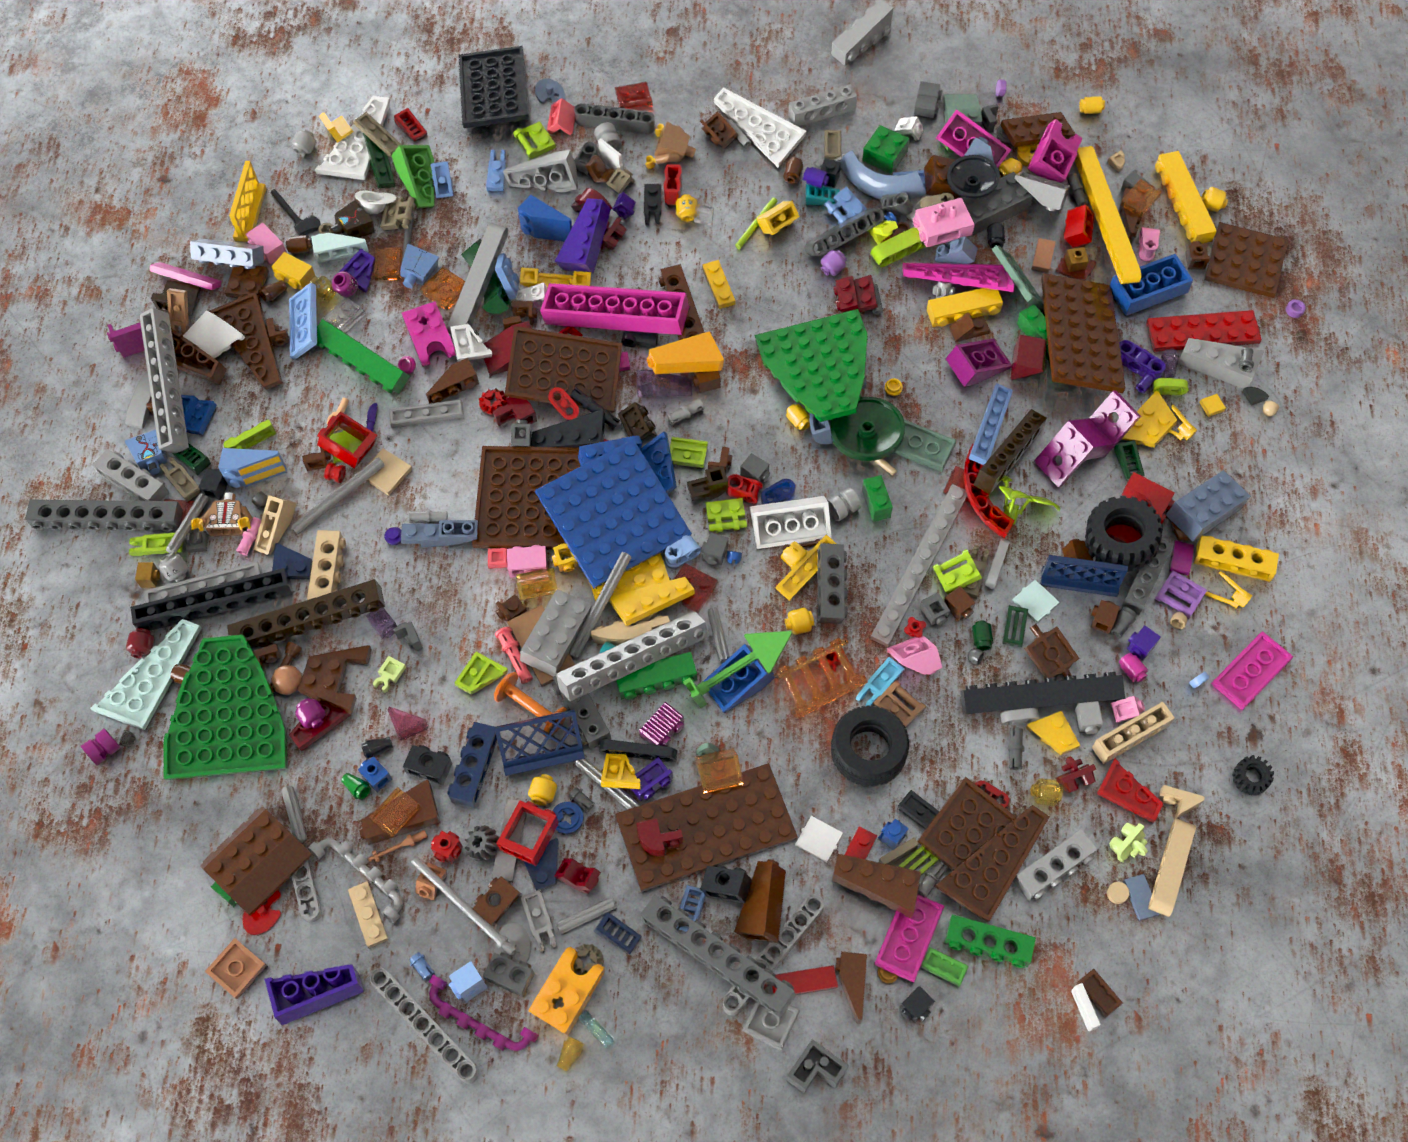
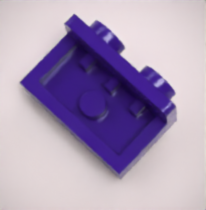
M658 757L635 774L637 779H640L641 788L630 789L640 802L644 799L648 800L655 795L656 790L661 787L665 788L672 782L673 772L670 769L668 770Z

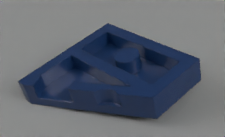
M276 543L272 571L285 568L290 579H310L312 559Z
M558 838L549 841L537 866L524 861L536 891H543L557 883V878L554 875L558 867Z

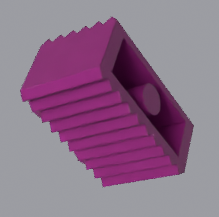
M664 702L645 725L640 728V737L650 745L667 746L671 741L670 737L675 732L679 733L685 725L684 716L667 702Z

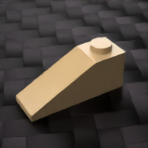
M268 496L253 550L271 555L275 549V544L280 541L292 521L296 502L280 497Z

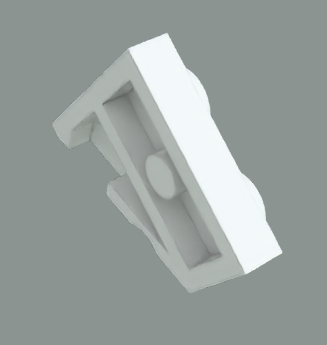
M469 324L451 327L458 362L466 358L475 360L492 357V351L487 349L482 343V339L474 333Z

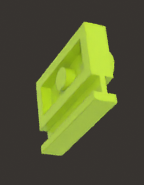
M671 437L670 452L672 463L675 465L704 468L708 442Z

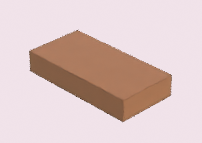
M1038 238L1031 269L1049 273L1056 241Z

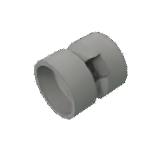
M605 122L596 127L594 134L597 141L601 138L616 151L622 148V142L613 123Z
M847 488L840 492L839 496L835 495L827 500L829 513L836 521L847 517L848 512L852 514L861 508L860 499L851 488Z

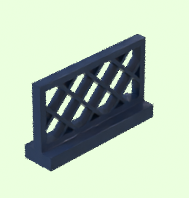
M1049 555L1045 566H1042L1040 585L1043 587L1118 597L1119 588L1126 576L1128 566Z
M575 709L495 727L505 776L585 759ZM572 716L573 723L569 729L560 724L563 718ZM549 721L554 724L549 733L540 728L543 722ZM524 726H530L534 729L529 737L520 733ZM557 727L566 731L561 740L552 735ZM509 730L514 735L508 742L501 737V731ZM537 731L546 736L541 744L532 740ZM571 734L577 738L578 744L568 745L564 741ZM517 735L526 740L521 749L512 744ZM549 738L558 743L555 749L549 750L544 747ZM529 742L538 747L535 753L529 754L524 751ZM509 747L518 751L514 758L506 759L505 753Z

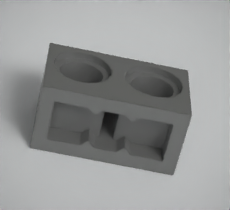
M494 952L483 974V978L485 981L524 998L535 974L533 969H531L532 966L524 961L519 963L512 961L513 957L501 952L499 955ZM499 964L506 966L502 973L495 972V968ZM517 973L525 974L521 982L514 981Z

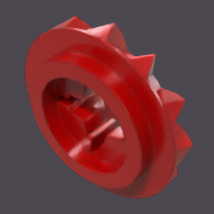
M488 388L487 392H482V396L479 398L481 410L493 415V411L498 407L507 405V397L504 396V391H500L497 388L495 390ZM496 397V401L491 406L490 400Z

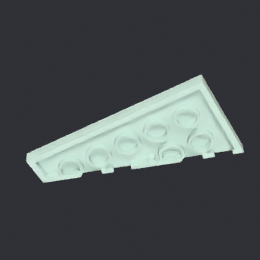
M182 619L165 635V639L158 646L155 645L150 650L151 653L137 662L119 680V684L111 691H107L104 694L105 697L98 704L95 703L90 709L99 714L146 730L173 681L170 677L172 668L176 664L180 665L183 663L202 629L201 626Z

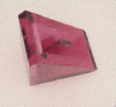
M390 706L388 708V713L400 741L421 733L429 727L426 719Z

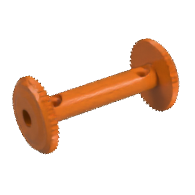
M515 672L507 674L495 689L494 700L496 702H501L509 696L537 717L553 714L515 687L519 676ZM561 707L554 714L565 712L567 709ZM566 717L560 722L561 725H563ZM547 721L545 722L544 731L549 733L554 724ZM557 727L552 735H554L560 728Z

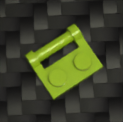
M540 121L524 129L519 128L514 131V136L520 140L530 159L556 148L555 142ZM526 136L530 137L536 148H532Z
M967 549L962 551V554L940 565L932 566L947 595L959 586L964 588L982 579ZM965 560L967 561L966 564L943 575V571Z

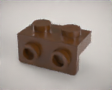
M718 111L706 122L702 119L700 120L703 125L701 129L707 135L711 134L713 136L711 140L716 146L720 144L723 149L738 136L737 132Z

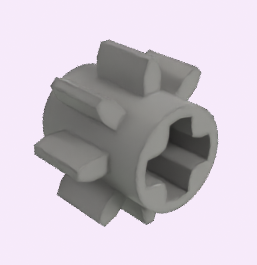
M938 281V284L933 286V295H936V298L954 295L955 287H951L952 283Z

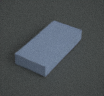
M1142 874L1124 879L1123 883L1129 889V898L1138 921L1159 916L1160 913L1148 909L1152 892L1145 875Z

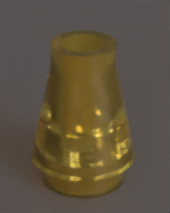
M568 1036L567 1040L563 1042L556 1066L569 1071L572 1064L582 1053L584 1043Z

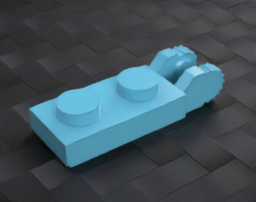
M888 657L865 683L864 688L858 693L856 700L861 701L867 692L870 691L874 695L867 701L866 705L873 706V702L899 678L905 668L891 657Z

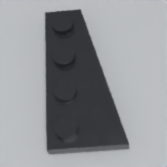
M602 409L533 431L531 447L579 448L580 446L604 442L605 411Z

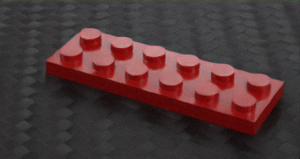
M1254 310L1148 318L1146 321L1153 352L1184 350L1188 338L1235 346L1260 344L1262 340Z

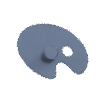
M545 78L539 80L535 85L536 97L541 103H545L547 99H551L553 104L561 98L565 100L564 89L557 81Z

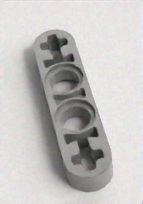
M308 859L300 867L306 868V876L297 878L296 871L292 875L300 914L304 920L311 923L320 918L321 908ZM303 888H311L312 892L309 897H301ZM309 902L311 907L314 910H316L313 912V916L311 917L308 914H306L309 912V908L306 903Z

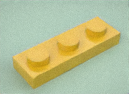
M719 260L702 264L703 272L718 308L722 309L736 305V300Z

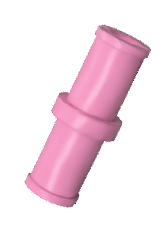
M252 518L251 529H247L242 534L243 538L236 549L238 553L245 556L248 555L253 542L256 541L261 519Z

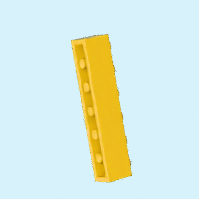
M1175 151L1159 155L1155 164L1156 172L1160 174L1162 185L1166 187L1168 198L1173 202L1174 211L1179 215L1180 223L1186 230L1187 238L1191 243L1194 241H1200L1201 244L1212 242L1217 230L1180 152Z

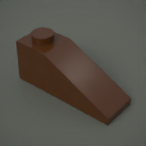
M841 951L840 958H836L835 971H839L838 978L856 1023L861 1024L863 1019L867 954Z

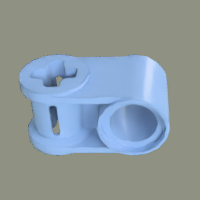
M685 535L666 548L665 563L669 568L676 569L689 560L696 558L701 553V547L691 535Z

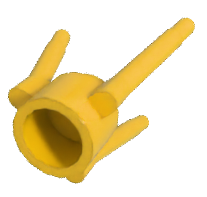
M1172 405V410L1183 423L1177 429L1180 431L1179 433L1172 429L1168 433L1176 436L1180 441L1183 438L1188 441L1197 432V429L1188 422L1175 405Z
M1220 571L1219 574L1236 589L1231 596L1234 600L1232 601L1210 592H1206L1205 595L1230 604L1235 608L1238 606L1244 608L1253 595L1242 589L1231 578Z

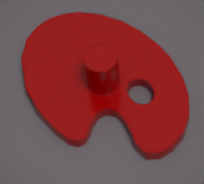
M278 890L267 899L268 902L265 905H261L251 916L244 911L243 927L247 933L254 936L261 935L269 931L277 923L281 916V911L272 910L271 907L281 897V893Z

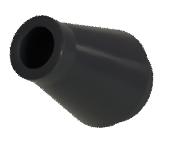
M390 737L365 740V743L361 744L366 759L373 756L377 757L388 749L393 748Z

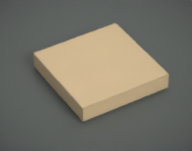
M382 448L373 460L379 457L383 461L384 467L366 481L389 496L410 473L412 466Z

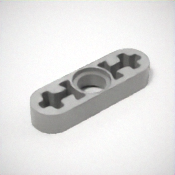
M1000 539L985 584L986 587L995 588L1010 543L1008 539Z

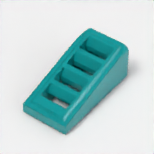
M806 184V205H824L828 200L832 204H836L831 195L838 194L840 189L824 186L821 189Z

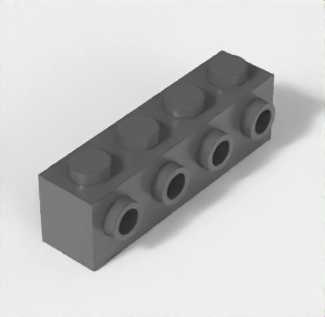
M554 676L552 688L557 696L561 695L563 699L561 701L562 707H565L567 711L575 709L582 744H587L591 750L599 746L601 740H611L610 731L589 693L569 701L559 690L557 677Z

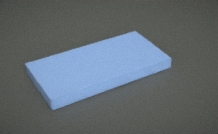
M309 283L289 299L290 358L295 360L317 344L316 285L313 283Z

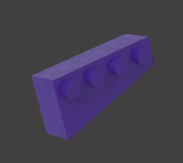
M352 964L325 968L322 971L313 972V970L307 971L304 974L282 975V977L274 979L272 977L264 978L274 1017L281 1025L364 992L359 972Z

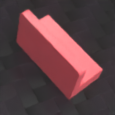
M563 98L551 105L547 132L550 134L555 133L559 129L568 135L573 133L575 122L574 106Z

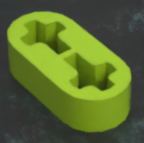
M1159 378L1153 381V392L1158 391L1160 395H1184L1188 392V381L1185 379Z

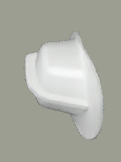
M358 191L355 193L360 206L366 213L370 214L381 213L386 204L396 200V196L390 193Z

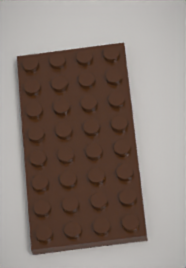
M1043 273L1041 283L1052 382L1110 392L1117 391L1123 394L1126 387L1110 285Z
M769 763L615 814L641 892L705 871L707 866L723 865L797 840L798 838ZM657 818L661 834L681 829L683 843L673 849L665 847V856H653L642 848L636 823Z

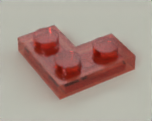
M684 563L675 579L686 577L694 588L695 594L682 600V605L699 613L716 587L718 580Z

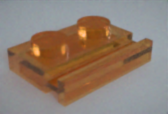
M1140 179L1122 199L1120 205L1133 213H1139L1140 217H1142L1158 199L1162 191L1156 190L1153 185Z
M401 247L375 249V281H378V279H401Z
M397 786L369 818L393 838L420 808V805Z

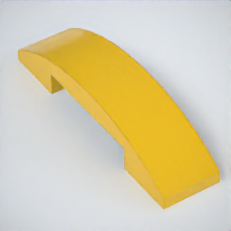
M521 268L520 284L531 287L545 283L547 288L549 283L590 286L591 272L574 271L573 275L539 273V269Z

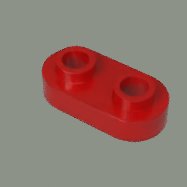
M556 387L549 392V402L564 419L572 420L578 416L579 407L565 390ZM560 394L561 399L558 401L555 400L554 395ZM572 408L573 413L567 414L566 409Z

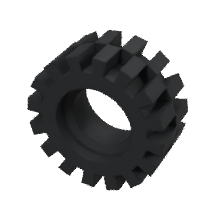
M1251 755L1249 758L1248 756L1244 757L1236 765L1233 772L1235 777L1233 781L1238 783L1236 786L1238 789L1240 787L1243 788L1241 792L1245 793L1248 791V795H1253L1254 793L1259 795L1265 792L1274 780L1272 777L1274 771H1270L1273 767L1266 765L1268 762L1266 759L1262 762V757L1258 756L1255 759V755ZM1255 769L1261 776L1260 781H1250L1246 776V770Z

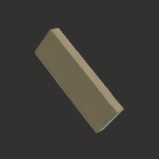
M367 112L354 120V125L389 157H392L391 155L398 146L402 145Z

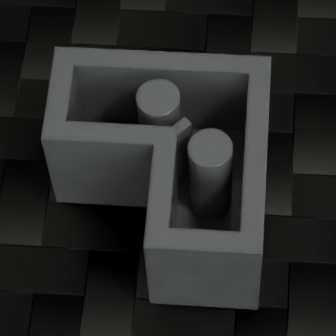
M812 1039L787 1075L786 1080L803 1093L806 1092L816 1075L835 1088L849 1065Z

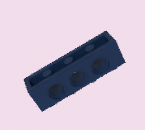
M474 722L472 728L468 729L466 737L468 741L466 746H463L461 749V761L455 767V779L453 783H450L447 792L452 803L471 808L476 807L497 743L495 726ZM477 743H483L481 748H474ZM470 762H477L476 766L468 767ZM471 780L468 786H462L463 781Z

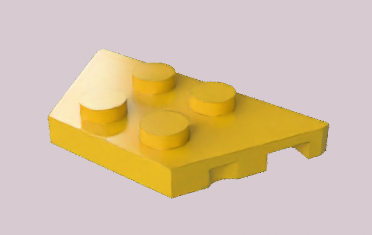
M1155 391L1137 410L1142 417L1125 434L1122 440H1135L1136 445L1143 444L1148 447H1155L1176 425V417L1158 391Z

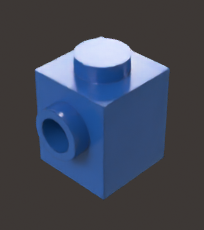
M374 756L371 759L365 760L358 769L361 776L376 792H379L392 780L389 772Z

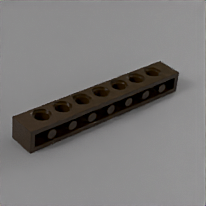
M375 579L229 624L227 625L228 636L244 635L252 649L267 646L271 642L283 641L287 637L302 635L313 629L318 630L329 624H338L342 620L357 618L361 614L376 612L380 608L385 607L382 588Z

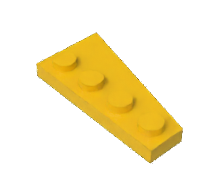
M686 577L612 595L609 602L624 624L629 626L694 595L695 590Z

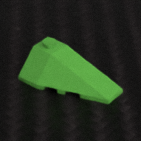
M399 145L391 155L398 175L411 197L415 198L414 202L417 208H433L434 188L431 163H434V158L430 145Z

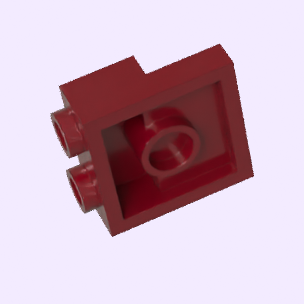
M872 275L857 279L849 276L836 280V286H833L835 296L839 298L836 301L838 311L844 313L858 309L860 313L878 308Z

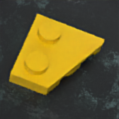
M606 754L601 787L641 788L640 779H637L635 770L629 764L626 754Z

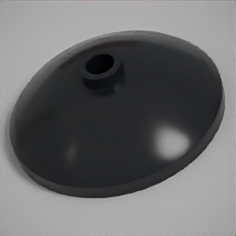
M966 155L958 158L950 165L947 172L949 187L956 194L965 198H981L989 195L996 189L1000 179L999 169L992 160L980 155Z

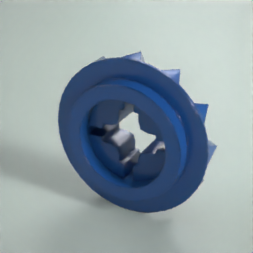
M562 802L552 810L556 813L559 821L556 828L559 833L569 834L576 832L582 826L583 812L577 804ZM563 812L568 816L573 815L570 818L571 824L567 821L562 822L564 819Z

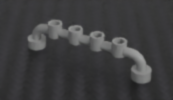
M324 839L318 844L313 842L308 847V850L317 859H320L325 854L323 849L326 847H332L342 858L349 861L356 870L363 873L371 883L377 885L385 895L394 900L393 907L387 906L382 911V914L393 924L400 918L398 913L402 908L403 902L402 897L396 891L398 886L391 879L385 882L380 878L383 873L374 866L370 869L366 866L368 860L362 854L353 855L351 853L353 848L348 842L344 841L341 844L334 839Z

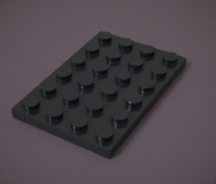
M523 45L458 55L463 129L529 119Z

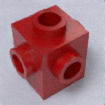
M441 831L431 842V850L434 853L433 857L444 863L446 861L453 864L454 860L462 852L463 846L459 840L460 837L451 831L448 833Z

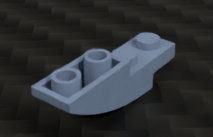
M439 520V524L402 523L401 543L421 544V547H440L469 542L477 539L478 520Z

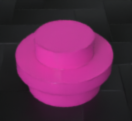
M404 356L399 360L398 367L405 373L410 374L415 370L416 362L411 356Z

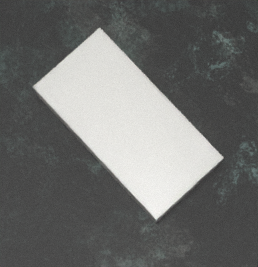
M1083 983L1076 985L1071 992L1085 1025L1090 1032L1100 1026V1022Z

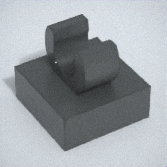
M206 531L187 533L186 550L188 553L207 551L208 534Z

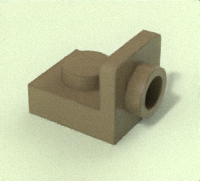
M618 167L606 184L620 194L630 181L634 184L635 180L632 178L633 174L626 168L621 170Z

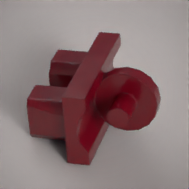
M619 217L616 218L611 227H609L610 222L608 221L601 249L606 246L614 250L619 241L612 237V235L615 234L622 238L627 231L620 224L622 219Z
M1069 756L1066 758V765L1062 766V770L1064 772L1070 770V772L1056 777L1055 780L1057 784H1062L1066 793L1073 792L1079 789L1075 781L1078 777L1081 778L1083 786L1096 782L1093 771L1097 770L1095 765L1086 764L1078 768L1079 765L1083 764L1082 760H1074L1073 757Z

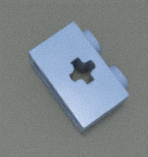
M471 961L449 975L452 981L449 984L450 988L458 999L463 998L466 1003L488 988Z

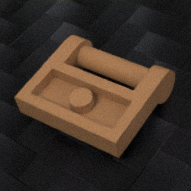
M897 680L873 702L874 707L879 706V708L882 707L889 710V712H893V714L900 718L905 727L927 707L922 702L919 703L901 687V683ZM896 692L909 705H911L914 708V710L911 711L899 699H897L893 695V693Z

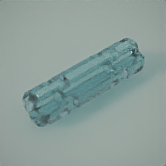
M587 1010L582 1012L579 1020L583 1025H587L586 1028L597 1040H601L600 1043L605 1048L611 1046L614 1039L609 1033L606 1034V1030L595 1018L592 1019V1015Z

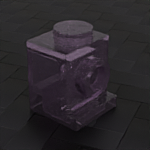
M384 607L366 615L369 624L382 640L386 637H391L395 633L393 629L397 625Z

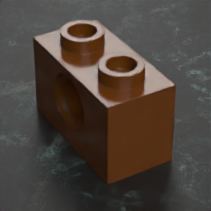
M502 876L499 879L495 877L488 885L490 889L485 895L481 893L474 901L475 906L472 908L491 926H495L522 895ZM494 894H499L501 902L493 906L491 904V897Z

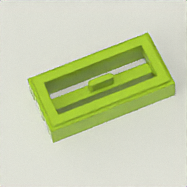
M921 846L898 867L904 868L920 853L924 852L925 855L909 868L911 870L916 869L929 857L931 861L919 870L922 875L938 861V858Z

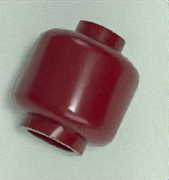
M137 628L129 633L126 650L131 653L132 657L142 659L143 656H148L151 653L150 650L153 648L155 638L149 630Z

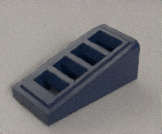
M609 912L605 913L594 929L597 934L628 954H631L642 937ZM609 921V922H611L612 924L609 926V928H608L607 931H606V930H604L603 928L605 927V925H606L607 922ZM614 927H619L614 936H612L610 933ZM622 931H625V935L623 936L621 941H619L617 938L619 937ZM630 935L633 936L628 946H626L624 943Z

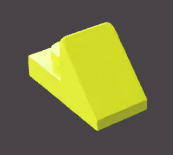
M883 220L879 225L869 229L868 232L877 244H880L898 226L896 221Z

